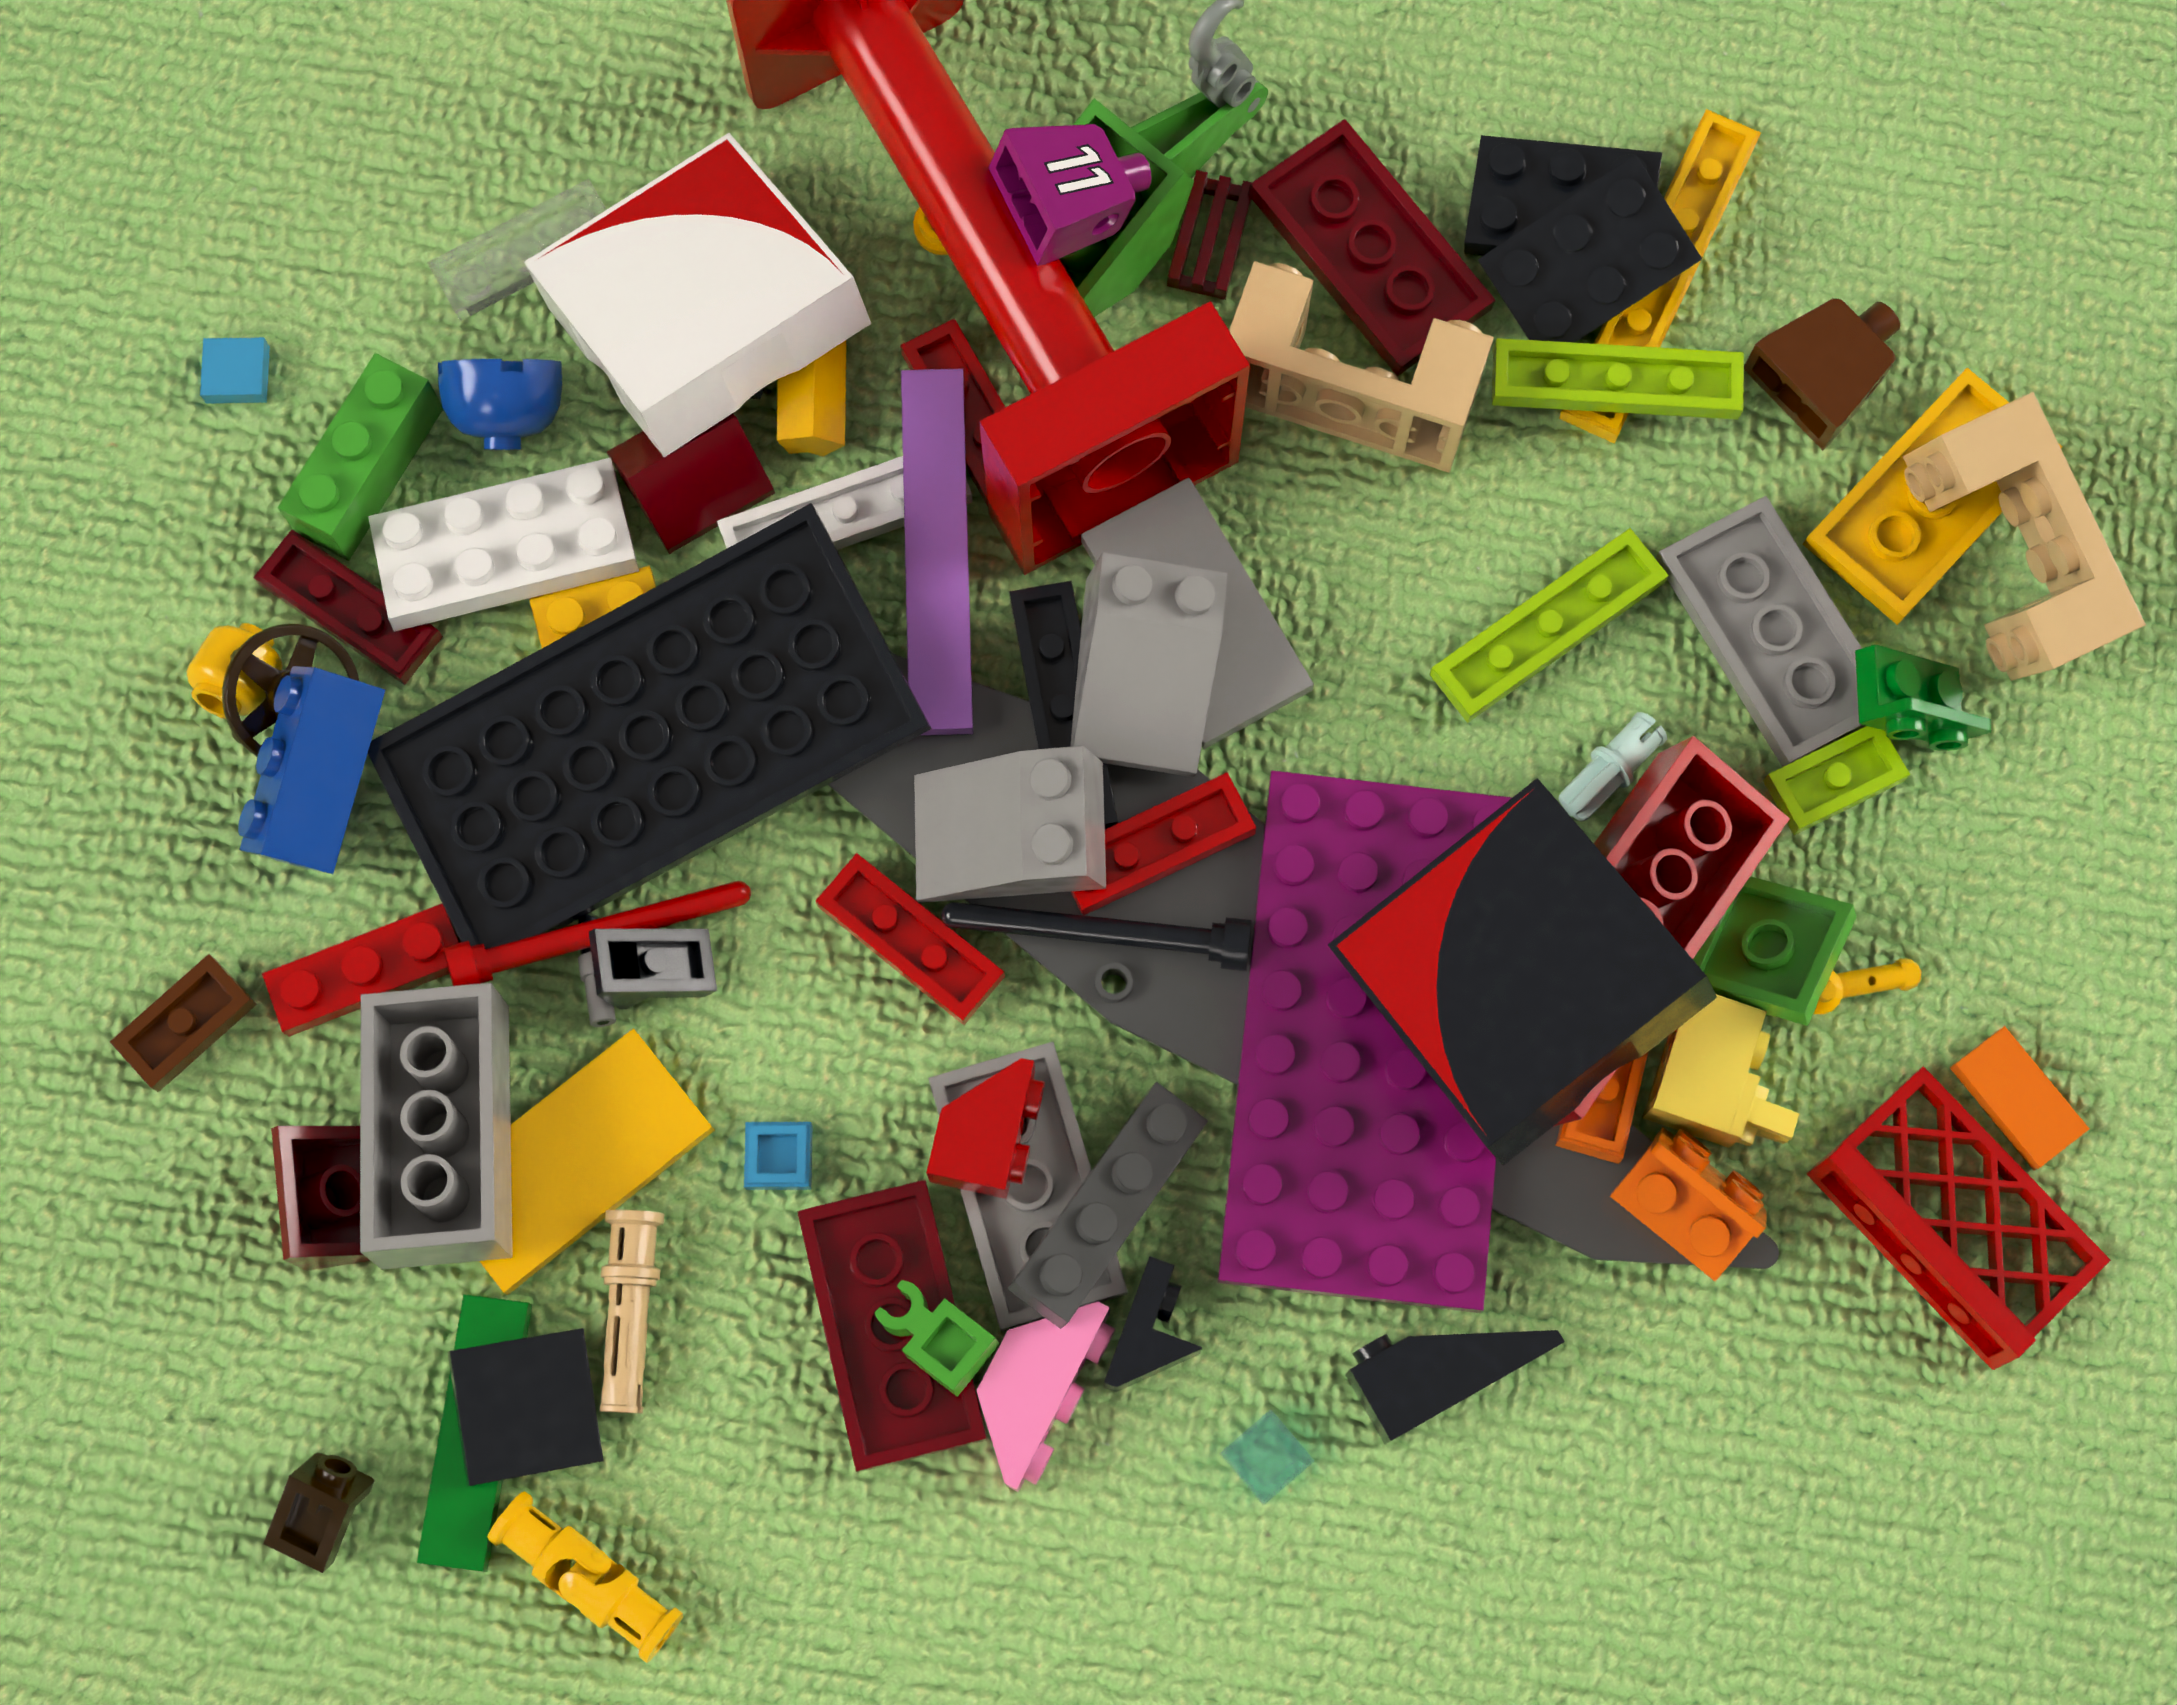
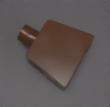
M1832 298L1758 341L1744 365V370L1823 451L1832 443L1880 385L1896 361L1894 352L1884 342L1900 329V321L1895 312L1883 302H1875L1858 316L1843 300Z

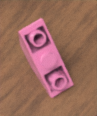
M1099 1301L1079 1307L1062 1329L1044 1318L1007 1330L976 1390L1004 1483L1007 1487L1019 1492L1024 1480L1035 1485L1039 1481L1054 1451V1448L1044 1443L1056 1419L1065 1424L1069 1422L1085 1388L1076 1384L1075 1381L1086 1359L1098 1364L1114 1334L1115 1328L1105 1323L1110 1314V1307Z

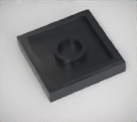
M583 1328L448 1352L467 1486L604 1461Z

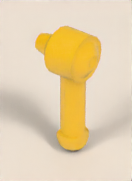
M1900 958L1893 964L1841 973L1832 971L1813 1014H1826L1833 1011L1840 1004L1842 998L1893 989L1908 991L1919 984L1922 971L1916 962L1906 958Z

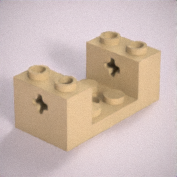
M1254 261L1229 329L1250 364L1245 407L1450 473L1494 337L1483 334L1478 327L1466 321L1450 320L1445 322L1434 318L1410 385L1399 381L1395 374L1382 368L1367 367L1360 369L1340 362L1334 354L1323 349H1299L1306 332L1314 280L1304 277L1299 270L1286 264L1272 263L1266 265Z
M2034 392L1946 432L1903 456L1907 465L1904 471L1906 483L1912 495L1919 502H1925L1929 512L1996 481L2001 490L1999 494L2001 510L2011 525L2019 527L2029 548L2026 551L2028 566L2034 577L2039 582L2046 583L2049 589V594L1984 624L1989 638L1986 640L1989 656L2001 672H2007L2011 681L2053 670L2146 625Z

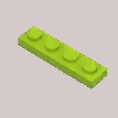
M1496 338L1493 347L1492 405L1738 420L1744 406V352Z
M1629 528L1434 665L1429 675L1465 721L1469 723L1665 584L1669 575L1633 530Z

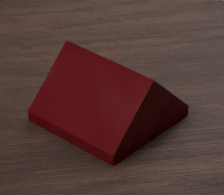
M733 413L666 457L662 456L644 431L607 451L608 457H611L613 465L669 554L718 527V520L744 512L775 494L767 474L737 417Z
M276 1126L271 1128L283 1260L307 1271L370 1261L360 1252V1126Z

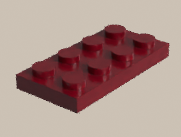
M1346 119L1250 183L1248 191L1250 198L1397 377L1419 362L1434 318L1445 322L1462 320L1472 324L1492 310L1496 301L1495 298Z
M926 1180L797 1211L856 1472L859 1473L986 1441L987 1436L973 1378L956 1397L905 1356L902 1349L911 1340L912 1336L900 1337L890 1334L883 1328L875 1316V1312L879 1307L886 1310L893 1317H902L909 1312L911 1300L907 1299L897 1287L901 1280L909 1281L919 1288L927 1301L928 1310L932 1313L944 1298L956 1306Z

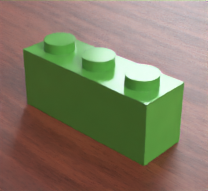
M374 353L277 507L295 532L348 561L351 559L370 528L368 516L379 514L443 411L442 404L429 380Z

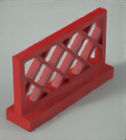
M1924 1066L1907 1079L1835 1149L1806 1173L1992 1370L2019 1358L2036 1341L2034 1337L2111 1261ZM1917 1090L1936 1108L1937 1130L1907 1127L1906 1100ZM1893 1114V1126L1881 1125ZM1868 1136L1894 1138L1895 1171L1875 1169L1856 1148ZM1908 1140L1938 1142L1939 1174L1909 1172ZM1953 1144L1971 1145L1983 1157L1984 1178L1954 1176ZM1998 1174H1999L2004 1180H1999ZM1890 1183H1896V1190ZM1910 1184L1940 1187L1942 1220L1922 1218L1911 1206ZM1955 1188L1985 1191L1986 1223L1956 1221ZM1999 1192L2017 1193L2022 1197L2030 1208L2031 1227L2001 1225ZM2046 1223L2051 1229H2046ZM1936 1231L1942 1232L1943 1239L1936 1233ZM1957 1233L1987 1236L1989 1269L1970 1268L1958 1256ZM2002 1237L2031 1239L2033 1273L2004 1270ZM2047 1241L2065 1242L2084 1264L2072 1276L2049 1274ZM1983 1281H1989L1990 1288ZM2004 1282L2034 1285L2036 1313L2025 1324L2006 1306ZM2049 1286L2060 1287V1288L2050 1297V1288H2049Z

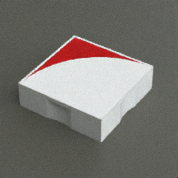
M730 133L708 145L524 262L548 309L586 358L608 375L621 403L663 457H666L737 411L748 399L765 386L788 374L799 371L871 324L853 275Z

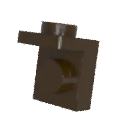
M320 1452L315 1453L289 1475L263 1544L323 1573L334 1563L355 1507L371 1492L375 1480L358 1471L351 1461L343 1457L325 1455Z

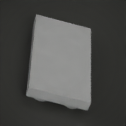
M1190 478L1175 484L1081 534V543L1094 565L1102 552L1227 573L1223 633L1203 736V749L1313 691L1314 683Z

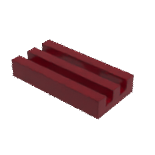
M1196 170L1194 184L1190 192L1167 278L1168 287L1226 300L1252 202L1248 195L1250 183L1252 182L1243 181L1242 186L1231 183L1230 177L1220 175L1219 180L1208 178V172ZM1204 194L1214 196L1193 277L1183 275ZM1226 200L1237 201L1217 282L1205 280Z

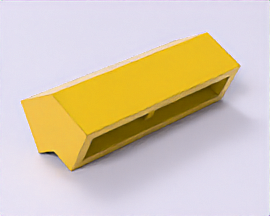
M846 340L799 371L778 379L777 441L789 454L808 452L824 457L845 446Z

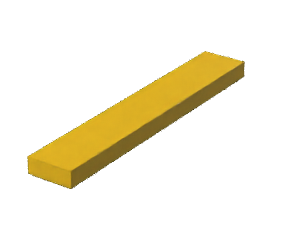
M1708 109L1705 110L1664 196L1665 201L1702 258L1761 135L1759 131ZM1701 261L1603 324L1594 344L1661 347ZM1562 409L1559 419L1615 444L1629 413Z

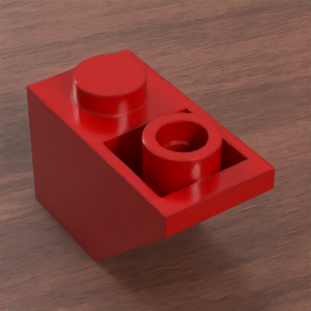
M1020 1058L941 1108L926 1172L931 1183L1007 1199L1010 1183L1023 1184L1030 1154V1145L1020 1144L1025 1118L1037 1120L1045 1086L1044 1081L1034 1079L1036 1073L1034 1060Z

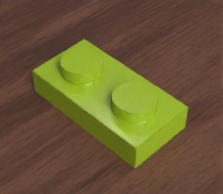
M1866 726L1769 773L1763 782L1778 809L1790 818L1787 825L1793 835H1796L1904 782L1910 776V773L1891 740L1886 736L1885 730Z

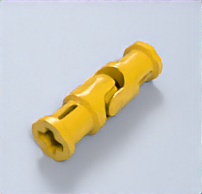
M525 1491L521 1492L496 1520L487 1536L488 1540L495 1546L503 1543L533 1567L531 1575L578 1608L585 1617L599 1628L607 1625L639 1649V1658L644 1662L648 1663L652 1660L683 1618V1613L676 1607L670 1610L666 1609L638 1587V1577L621 1564L611 1560L601 1549L572 1526L560 1527L532 1505L533 1497ZM570 1559L577 1561L572 1568L570 1567Z

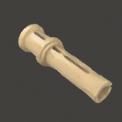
M606 1210L605 1222L611 1224L609 1261L607 1265L601 1267V1278H604L605 1285H609V1307L606 1326L603 1388L599 1412L643 1413L642 1389L646 1354L650 1287H656V1281L660 1280V1269L654 1266L657 1227L664 1224V1213L640 1210Z

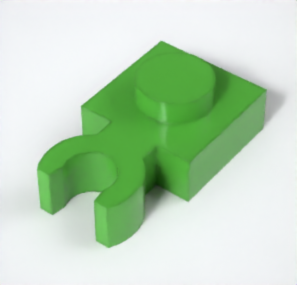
M901 1280L897 1287L907 1299L911 1300L909 1312L902 1317H893L886 1310L879 1307L875 1312V1316L883 1328L890 1334L900 1337L911 1335V1340L902 1349L905 1356L958 1397L1000 1344L996 1337L945 1298L933 1313L930 1312L927 1301L919 1288L909 1281Z

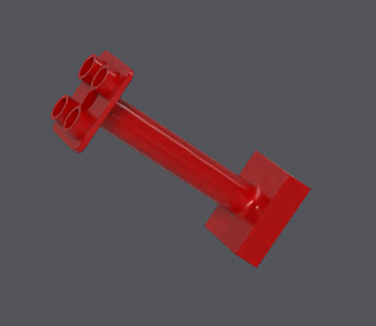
M726 0L747 93L757 108H774L842 74L1031 393L1025 398L979 421L988 513L1024 575L1083 545L1081 543V534L1175 484L1190 478L1195 486L1239 462L1250 364L1211 301L1114 351L1061 261L1057 259L1045 265L1037 266L988 168L995 152L923 34L951 19L960 10L964 0Z

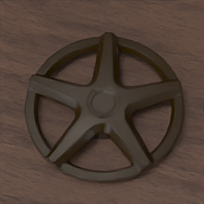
M281 624L256 633L231 654V661L227 667L222 686L224 714L232 731V737L256 757H258L262 745L254 740L253 737L276 723L279 713L274 710V698L281 680L286 675H290L292 666L312 667L318 642L327 646L339 658L348 678L360 681L356 667L347 651L327 633L301 624ZM288 635L300 636L290 662L284 670H278L252 654L258 647L272 639ZM241 670L266 693L265 700L243 721L240 719L236 705V686Z

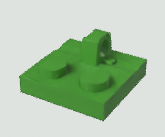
M1750 876L1693 960L1708 977L1715 994L1767 1011L1766 1016L1772 1015L1808 1026L1818 1000L1827 985L1857 918L1854 905Z

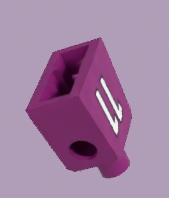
M1095 124L1005 129L988 167L1037 266L1045 265L1113 236L1121 229L1133 206L1135 193L1146 191L1151 184V169L1146 157L1141 153L1117 157L1104 130Z

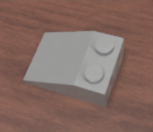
M1102 552L1086 578L1070 747L1084 746L1106 764L1194 777L1197 774L1223 633L1227 583L1226 572Z
M1084 746L1017 751L914 775L916 901L922 903L1106 889L1103 762Z

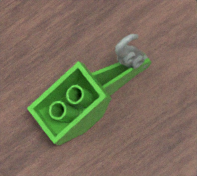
M1244 0L1215 1L1204 11L1191 31L1188 43L1191 54L1189 68L1193 70L1191 80L1201 91L1200 93L1132 127H1129L1094 98L1073 124L1097 125L1104 130L1117 157L1141 153L1146 157L1151 169L1150 187L1146 191L1135 193V202L1118 232L1113 236L1059 258L1094 317L1132 294L1173 242L1194 184L1192 177L1195 175L1196 170H1200L1237 130L1252 119L1266 101L1268 89L1252 75L1253 64L1238 45L1226 36L1218 39L1213 38L1223 18L1232 9L1242 8Z

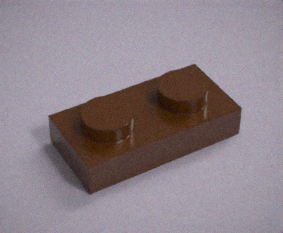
M208 954L115 1036L110 1043L150 1088L160 1092L253 1009L257 1003L217 959Z

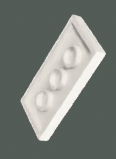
M611 457L368 516L387 615L394 632L639 572Z

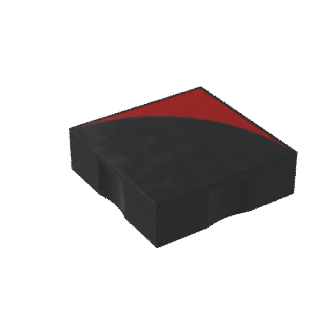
M1538 778L1328 944L1329 948L1502 1165L1509 1162L1579 1107L1589 1092L1607 1075L1619 1067L1641 1058L1717 998L1706 974Z

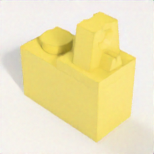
M1716 994L1717 998L1667 1037L1642 1118L1678 1131L1682 1128L1695 1137L1730 1148L1735 1143L1751 1146L1755 1136L1782 1144L1788 1143L1793 1137L1800 1113L1766 1101L1769 1089L1758 1085L1760 1076L1748 1072L1749 1068L1754 1070L1760 1068L1768 1048L1770 1034L1761 1031L1767 1011Z

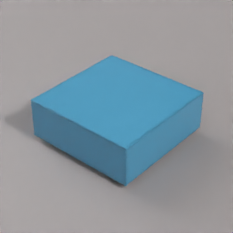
M264 337L203 338L200 396L206 404L267 403L270 346Z
M746 1122L744 1188L746 1190H811L812 1123Z

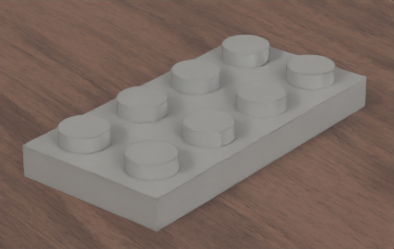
M1767 496L1659 551L1655 559L1669 575L1667 578L1669 584L1782 767L1865 727V725L1859 724L1855 650L1862 647Z
M1054 1042L928 1078L939 1116L942 1107L1020 1058L1034 1060L1036 1071L1034 1079L1045 1082L1037 1120L1025 1118L1020 1144L1030 1145V1154L1023 1184L1010 1183L1007 1199L960 1189L1001 1332L1045 1318L1007 1288L1091 1171ZM1117 1254L1113 1257L1079 1307L1097 1301L1101 1303L1128 1294Z

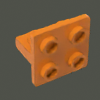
M1662 1127L1654 1137L1653 1143L1612 1191L1610 1197L1716 1282L1753 1236L1758 1238L1766 1229V1209L1761 1201L1764 1194L1738 1172L1733 1170L1728 1177H1725L1710 1165L1708 1158L1712 1154L1711 1151L1681 1128L1674 1136Z

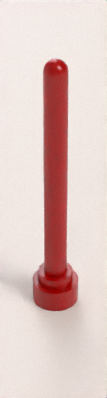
M734 881L485 949L483 943L470 946L468 940L443 947L453 986L482 984L493 981L492 974L589 948V932L595 928L659 929L745 905L751 897V890L745 882Z

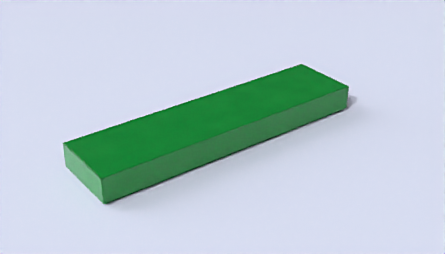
M463 1294L454 1350L527 1338L533 1305L528 1302ZM450 1372L417 1563L488 1572L492 1543L488 1540L487 1536L497 1519L503 1480L467 1486Z

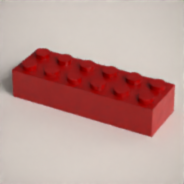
M1691 736L1658 753L1597 838L1594 845L1689 956L1694 959L1790 818L1695 736ZM1615 1071L1600 1081L1583 1099L1579 1107L1554 1126L1583 1119Z

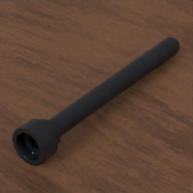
M958 902L947 904L941 914L943 922L951 928L1209 954V961L1221 962V969L1247 971L1252 920L1226 917L1225 923L1212 922V929Z

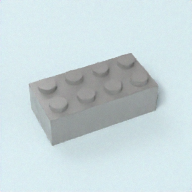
M492 983L361 994L360 1252L381 1270L513 1258L509 1005Z

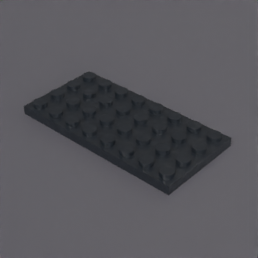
M810 503L371 741L368 755L461 942L469 940L470 946L483 943L485 949L561 929L932 728L816 508Z

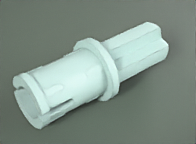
M1637 712L1606 747L1598 746L1592 751V761L1559 794L1558 799L1570 816H1573L1578 821L1588 820L1619 787H1629L1634 781L1633 772L1667 740V734L1662 726L1657 727L1652 734L1650 732L1646 733L1640 739L1656 722L1653 717L1643 712Z

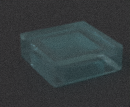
M1271 1409L1220 1453L1222 1458L1263 1506L1314 1462L1313 1458Z

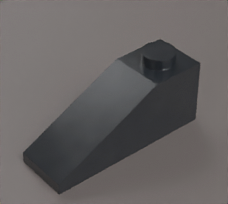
M1558 1330L1408 1336L1394 1345L1388 1335L1385 1334L1352 1353L1358 1365L1351 1368L1345 1376L1383 1443L1387 1444L1565 1341Z

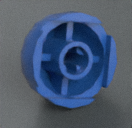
M463 359L438 362V387L442 408L451 424L463 434L483 438L484 450H520L521 437L541 433L553 422L560 407L562 393L561 361L522 359V362L502 361V359Z

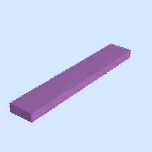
M963 368L901 370L908 684L932 728L921 735L973 734Z

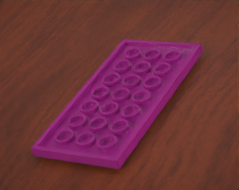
M1271 770L1217 1283L1474 1313L1484 1311L1496 1157L1462 1117L1329 948L1328 944L1512 797Z

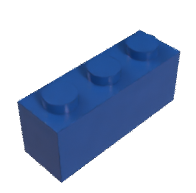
M292 666L290 675H286L281 680L275 694L274 710L279 714L272 737L265 739L258 753L256 771L261 776L255 797L245 804L240 815L238 833L243 837L240 851L328 874L334 873L385 689L316 667Z

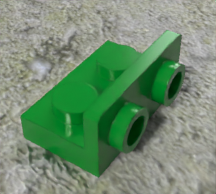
M1876 644L1855 650L1859 724L1885 730L1886 736L1890 739H1919L1929 742L1930 749L1938 751L1965 748L1968 746V739L1992 732L1991 719L1962 711L1963 690L1960 683L1959 668Z

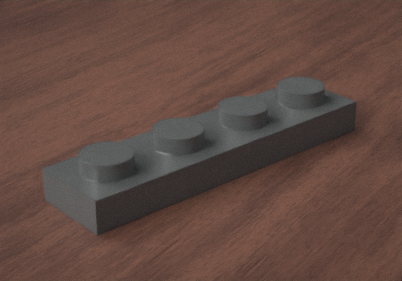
M1155 1082L1007 1289L1058 1328L1062 1329L1082 1304L1208 1120L1158 1082Z

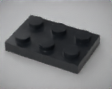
M1481 135L1464 241V254L1484 256L1635 154L1658 188L1662 152Z
M1635 154L1479 258L1478 261L1528 340L1575 343L1701 261L1702 257Z

